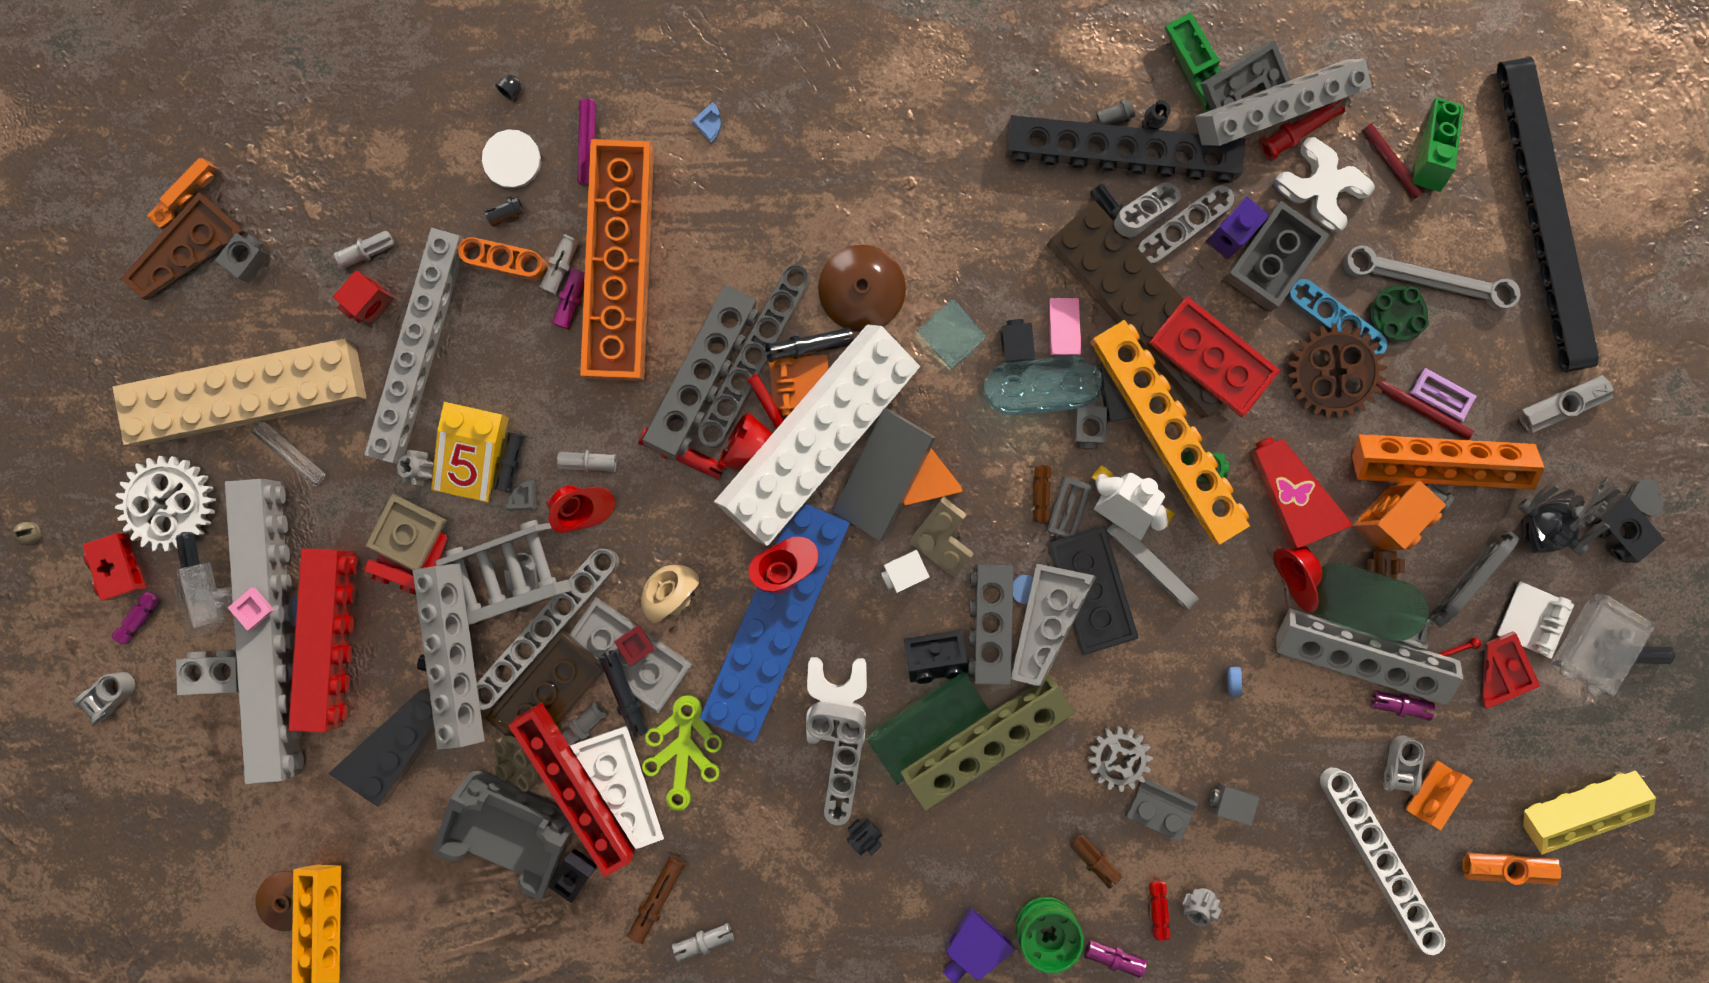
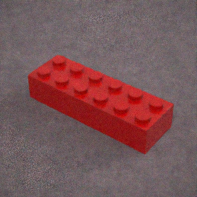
M301 548L289 730L328 732L343 727V722L347 720L348 706L344 705L345 693L349 691L350 677L346 673L347 663H350L352 658V647L348 644L349 634L353 632L354 617L350 615L351 604H354L356 599L353 575L358 570V558L355 557V551Z

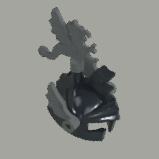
M1605 477L1595 487L1592 499L1584 506V497L1581 495L1575 496L1573 489L1564 491L1546 500L1560 489L1559 486L1551 483L1539 491L1532 501L1526 498L1519 504L1518 509L1526 514L1522 522V538L1530 542L1533 553H1550L1569 547L1577 555L1582 556L1588 550L1589 546L1587 543L1608 530L1610 526L1603 521L1595 524L1581 539L1577 538L1579 530L1585 527L1586 521L1591 523L1606 509L1607 502L1623 490L1613 485L1604 492H1601L1602 488L1609 482V478Z

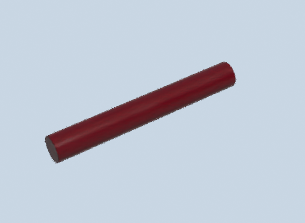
M1371 123L1362 131L1412 197L1416 199L1425 193L1419 185L1412 184L1413 176L1375 126Z

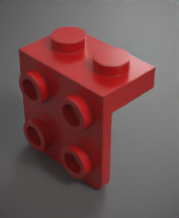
M440 534L423 568L437 566L436 560L441 559L448 540L446 534ZM378 554L376 560L367 561L364 571L373 574L371 579L383 584H389L390 581L401 584L400 590L416 595L412 570Z

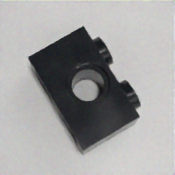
M1626 494L1617 495L1609 500L1607 506H1605L1606 509L1591 522V528L1602 521L1610 526L1608 530L1601 533L1598 537L1605 539L1610 544L1612 554L1621 562L1639 563L1665 541ZM1622 524L1627 528V534L1624 538L1620 534Z

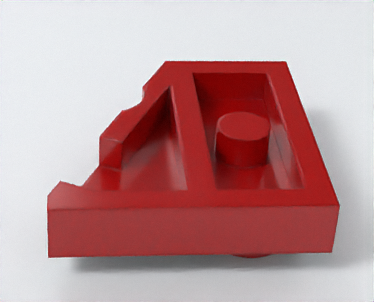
M1514 631L1485 643L1482 705L1485 709L1541 687L1521 642Z

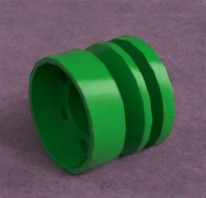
M1054 897L1036 898L1020 909L1015 920V934L1025 959L1033 968L1044 973H1060L1070 969L1079 960L1084 949V936L1072 910L1064 902ZM1050 927L1052 928V932H1051V933H1049V932H1047V931H1045L1044 933H1042V929H1043V928H1046V929H1049Z

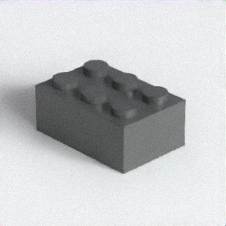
M1282 201L1268 213L1269 217L1256 230L1223 277L1225 281L1269 312H1272L1281 305L1330 235Z

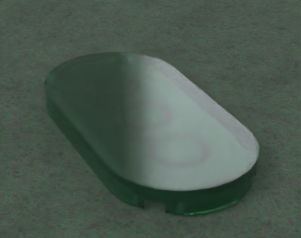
M1332 563L1322 567L1321 583L1316 587L1319 603L1318 608L1315 610V613L1321 618L1391 641L1408 640L1424 629L1429 617V608L1425 597L1415 586L1343 563Z

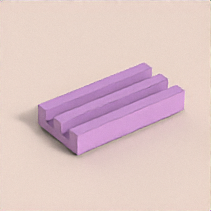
M1423 368L1409 394L1451 418L1463 422L1477 396L1438 374ZM1429 379L1467 401L1464 404L1427 384L1425 380ZM1421 388L1457 407L1461 412L1459 413L1420 391Z

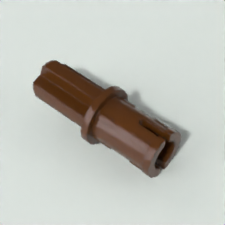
M1078 835L1074 838L1070 846L1087 864L1086 869L1088 871L1092 870L1108 889L1113 887L1112 882L1116 885L1121 880L1122 875L1105 859L1106 854L1099 852L1084 835Z

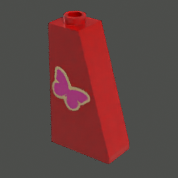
M1272 437L1255 443L1257 449L1249 453L1290 549L1301 548L1352 526L1348 517L1284 439L1274 441Z

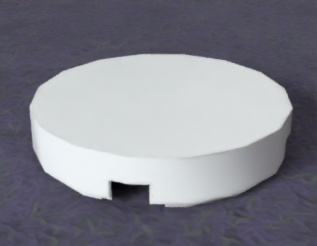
M508 129L496 133L487 141L483 149L482 164L485 173L494 183L503 188L511 189L527 186L536 178L541 168L539 147L529 135L519 130Z

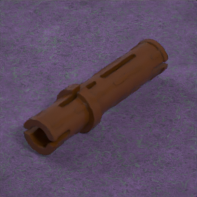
M669 856L644 905L640 904L638 908L639 914L627 933L628 938L639 944L645 942V938L654 922L659 921L661 917L660 911L681 871L686 866L685 862L674 856ZM670 875V877H669V879H668L666 885L664 886V888H663V890H662L660 896H658V894H659L660 890L662 889V887H663V885H664V883H665L667 877ZM653 903H655L653 909L651 910L649 916L647 917L646 922L643 924V922H644V920H645L647 914L649 913V911H650V909H651Z

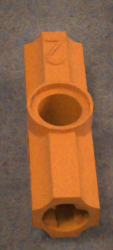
M1467 852L1463 858L1462 869L1464 871V878L1467 880L1509 882L1514 885L1523 883L1558 885L1561 879V867L1557 858L1515 856L1509 853H1501L1499 855ZM1515 862L1516 869L1514 873L1508 875V866Z

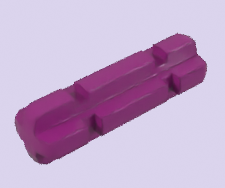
M150 592L142 594L138 600L139 604L132 607L121 622L122 626L120 628L117 627L113 632V640L121 645L128 644L133 637L132 633L137 632L150 615L149 610H154L159 603V599Z

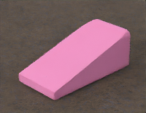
M1049 298V357H1079L1081 355L1079 298Z

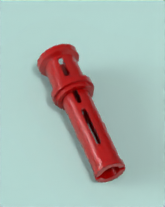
M1341 100L1319 107L1293 124H1282L1279 130L1269 137L1263 136L1259 138V146L1262 153L1268 160L1274 161L1282 151L1289 147H1297L1301 138L1345 113L1343 104L1332 110Z

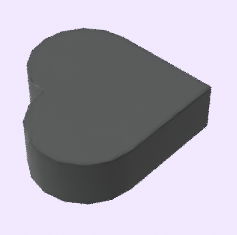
M1650 478L1637 480L1627 496L1644 516H1656L1663 510L1664 502L1658 495L1659 486L1657 482Z

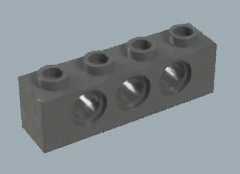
M976 564V570H971L970 588H975V600L970 599L969 616L975 617L974 629H969V647H974V659H968V676L973 677L975 684L1011 685L1014 565ZM995 586L998 589L999 597L995 602L988 603L985 601L983 592L986 587ZM989 615L995 616L998 620V627L993 632H986L982 626L984 618ZM988 645H993L997 649V657L993 661H985L981 655L983 648Z

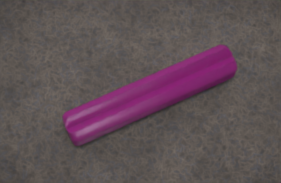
M580 99L577 182L582 186H589L591 139H595L596 103L593 99Z

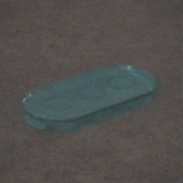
M1078 356L1003 363L995 367L993 372L987 375L984 382V395L988 404L996 411L1008 415L1083 408L1092 404L1099 397L1102 389V375L1099 368L1094 364L1087 363L1086 359Z

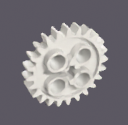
M158 456L157 461L147 458V467L144 464L137 463L135 466L138 473H126L131 481L129 483L120 482V485L126 490L125 493L116 494L118 498L123 499V503L116 505L115 509L124 511V514L117 519L118 521L128 522L122 530L124 532L134 531L131 536L132 541L142 539L141 547H149L152 544L153 551H160L162 547L164 551H173L174 546L177 548L176 535L181 532H193L196 535L205 534L200 526L211 525V522L205 517L206 514H215L214 510L208 508V504L215 502L216 499L207 497V493L213 490V487L203 485L207 481L208 476L201 475L197 477L201 468L193 466L189 469L190 461L182 460L179 463V457L171 456L168 461L166 456ZM164 476L168 478V486L165 490L160 486V481ZM180 483H182L183 487L181 490L178 491V489L180 488ZM186 495L191 500L190 506L187 509L182 505V500ZM146 498L149 502V508L144 513L141 509V502ZM151 517H153L152 520H151V524H149V523H148V520H149ZM168 517L171 521V527L166 532L163 528V521Z

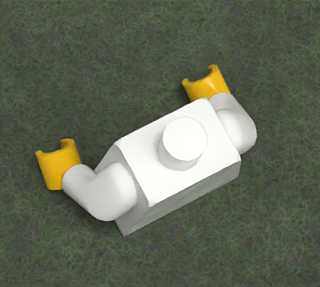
M1100 465L1091 476L1092 479L1096 480L1098 492L1101 494L1099 501L1094 507L1095 511L1140 541L1143 539L1150 524L1156 531L1168 528L1175 513L1161 505L1165 495L1158 490V485L1153 479L1146 478L1143 480L1134 473H1128L1121 478L1114 477V474L1103 465Z

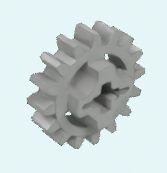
M1116 726L1115 733L1106 728L1104 729L1106 735L1104 738L1098 735L1095 736L1098 742L1097 746L1089 745L1088 747L1094 752V755L1088 756L1087 761L1095 764L1089 771L1092 774L1099 773L1096 778L1099 784L1107 780L1106 788L1109 790L1114 787V784L1117 785L1120 792L1124 791V785L1126 784L1133 790L1135 789L1134 781L1138 780L1144 783L1145 780L1141 774L1143 772H1151V769L1146 766V762L1153 761V757L1145 754L1151 747L1149 744H1140L1144 738L1141 734L1133 738L1134 730L1128 728L1125 733H1123L1120 726ZM1118 739L1128 740L1134 746L1125 748L1121 746ZM1107 745L1108 750L1106 756L1104 758H1101L1102 751L1104 747ZM1118 752H1120L1123 755H1126V757L1122 759V765L1113 762L1117 759L1116 754ZM1139 759L1138 765L1133 772L1132 767L1134 761ZM1115 770L1119 772L1122 778L1111 777L1105 772Z

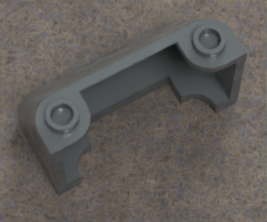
M472 771L467 774L449 800L432 853L447 861H458L465 857L467 852H470L521 875L518 887L525 895L541 901L569 841L573 827L557 803L530 791L524 792L518 786L503 781L489 773Z

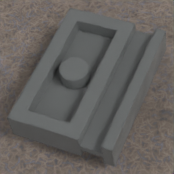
M1144 778L1145 782L1140 783L1125 816L1181 842L1193 816L1192 813L1198 803Z

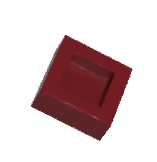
M641 625L636 626L614 641L629 666H632L656 650Z

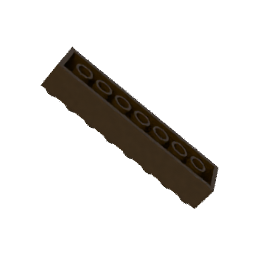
M1094 200L1056 233L1047 243V247L1116 324L1125 320L1128 325L1132 324L1140 336V339L1137 340L1143 351L1147 349L1151 353L1157 370L1201 419L1208 417L1223 403L1148 344L1183 298L1128 237L1116 231L1114 221Z

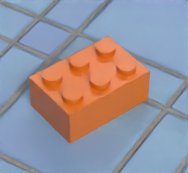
M1420 480L1391 483L1357 519L1352 527L1376 550H1405L1406 548L1409 550L1422 538L1420 533L1425 527L1433 526L1442 517L1440 511L1446 504Z

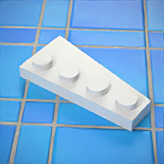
M627 726L569 745L634 848L638 849L663 840L664 837Z

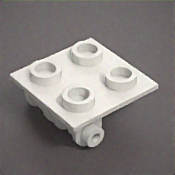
M1519 581L1496 635L1503 636L1514 631L1523 647L1552 659L1574 604L1569 599L1564 597L1558 598Z

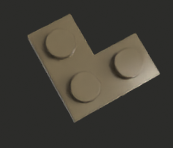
M942 497L908 541V543L954 578L974 554L951 536L967 514L945 497Z

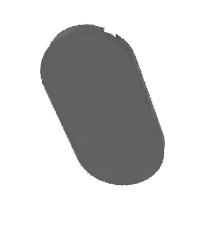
M1506 531L1500 535L1503 539L1500 544L1494 542L1489 545L1437 605L1434 612L1436 615H1431L1430 620L1438 627L1448 623L1469 602L1512 552L1519 541L1518 536L1511 531Z

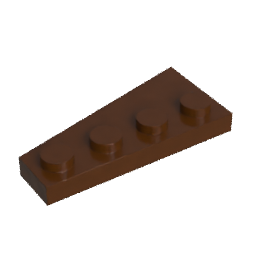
M198 192L120 280L139 297L147 300L223 249L235 233L243 235L246 232L204 194Z

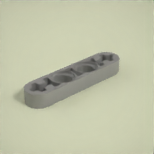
M1224 185L1212 188L1146 237L1137 248L1144 253L1146 250L1144 245L1150 248L1160 240L1163 245L1154 252L1156 258L1152 256L1146 257L1152 265L1158 263L1224 214L1233 205L1234 194L1232 190ZM1215 193L1218 196L1223 194L1226 197L1223 202L1225 206L1220 203L1211 210L1207 207L1215 200ZM1197 209L1203 213L1204 221L1202 224L1195 225L1190 222L1189 212L1191 210ZM1169 227L1178 228L1181 232L1180 240L1177 242L1169 241L1165 236L1166 229Z
M1115 523L1106 530L1107 534L1186 610L1189 611L1199 601V598L1136 537Z

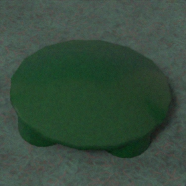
M1392 285L1381 290L1374 298L1371 306V321L1375 329L1382 333L1386 339L1394 342H1408L1418 337L1422 331L1427 329L1429 325L1428 308L1417 287Z

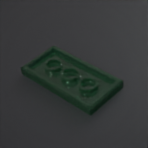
M963 672L865 736V738L898 785L905 780L901 774L902 770L991 712L966 673Z

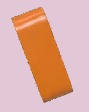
M474 237L464 239L458 247L459 257L466 264L476 269L530 281L542 279L547 272L545 260L532 250ZM475 246L480 247V255L476 259H469L468 253L470 249ZM502 253H508V263L498 266V256ZM531 259H536L538 261L537 269L533 272H526V263Z

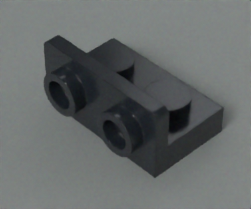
M962 630L903 639L910 682L926 684L934 679L944 677L947 679H957L962 677L963 674L968 673V661Z

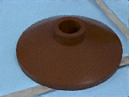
M282 871L269 876L262 882L256 894V909L259 917L267 926L278 931H291L293 926V872ZM279 898H282L286 901L285 908L279 907Z

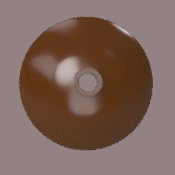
M854 245L840 250L828 260L820 275L818 291L821 305L834 323L842 328L849 327L853 332H861L866 325L884 327L897 316L905 299L906 283L901 267L890 254L875 246ZM859 281H865L868 287L865 290H859L856 285Z

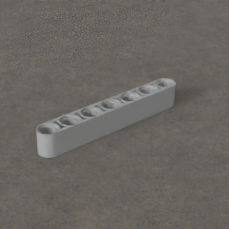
M610 549L594 551L568 580L571 591L553 597L477 682L481 710L497 705L554 637L568 626L619 567V558L614 551ZM602 554H607L611 558V566L605 571L601 570L597 564V560ZM582 576H587L591 580V588L586 593L578 588V580ZM563 598L568 599L572 605L571 611L567 615L562 614L558 608V604ZM543 620L548 621L552 627V632L548 637L541 635L539 632V624ZM522 643H527L532 648V655L528 659L523 658L519 653V647ZM503 665H507L512 670V677L509 681H505L500 676V668ZM483 687L490 689L492 692L490 703H486L480 698V691Z

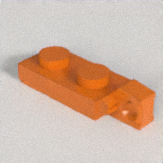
M198 158L159 198L161 202L147 217L159 228L165 229L175 219L177 210L185 208L194 198L193 194L200 187L204 188L214 179L213 173L217 168L210 161Z

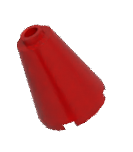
M746 412V415L741 417L728 438L730 440L727 449H723L719 458V464L726 468L741 471L773 433L752 414Z

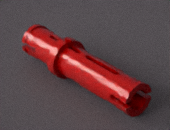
M645 427L641 434L643 437L638 441L639 445L645 446L643 438L649 428ZM691 448L687 450L684 456L680 454L676 460L718 481L723 473L722 470L725 469L724 466L719 464V461ZM663 454L661 455V457L664 458V459H668V458H669V457H667V456H665V455H663Z

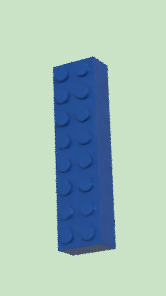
M804 503L782 528L776 544L791 537L807 538L817 547L819 554L818 563L812 573L798 581L796 586L787 593L775 594L756 588L700 719L755 743L850 522Z

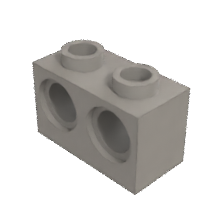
M235 650L216 651V656L206 657V651L187 652V658L176 659L177 695L239 692ZM224 664H227L231 669V675L228 679L222 674ZM195 665H197L201 670V677L199 680L195 679V677L193 676V668L195 667Z

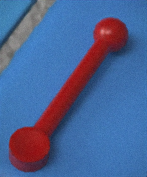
M1475 637L1470 639L1469 643L1438 654L1448 657L1469 648L1478 649L1481 646V641Z

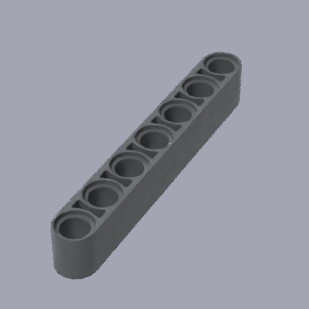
M794 264L784 270L698 430V437L707 447L718 448L724 444L753 391L749 382L743 390L734 389V378L739 375L750 378L755 374H758L760 378L768 363L766 355L773 354L774 352H765L766 344L780 341L810 284L809 274L803 266ZM799 273L805 278L804 282L800 286H791L788 283V279L792 274ZM787 299L791 305L786 312H778L774 309L777 300ZM766 324H772L776 327V334L771 338H764L760 335L761 328ZM751 350L762 352V360L759 363L750 364L747 362L746 357ZM724 401H731L734 404V411L729 416H722L719 413V406ZM709 427H718L720 430L719 439L715 442H708L705 439L706 430Z

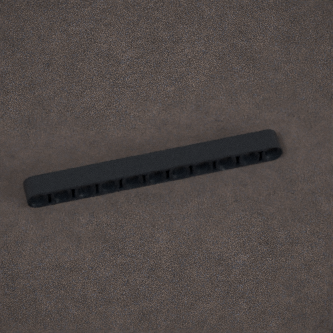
M1531 56L1501 61L1497 65V80L1558 362L1561 369L1566 373L1596 367L1599 360L1598 350L1535 61Z

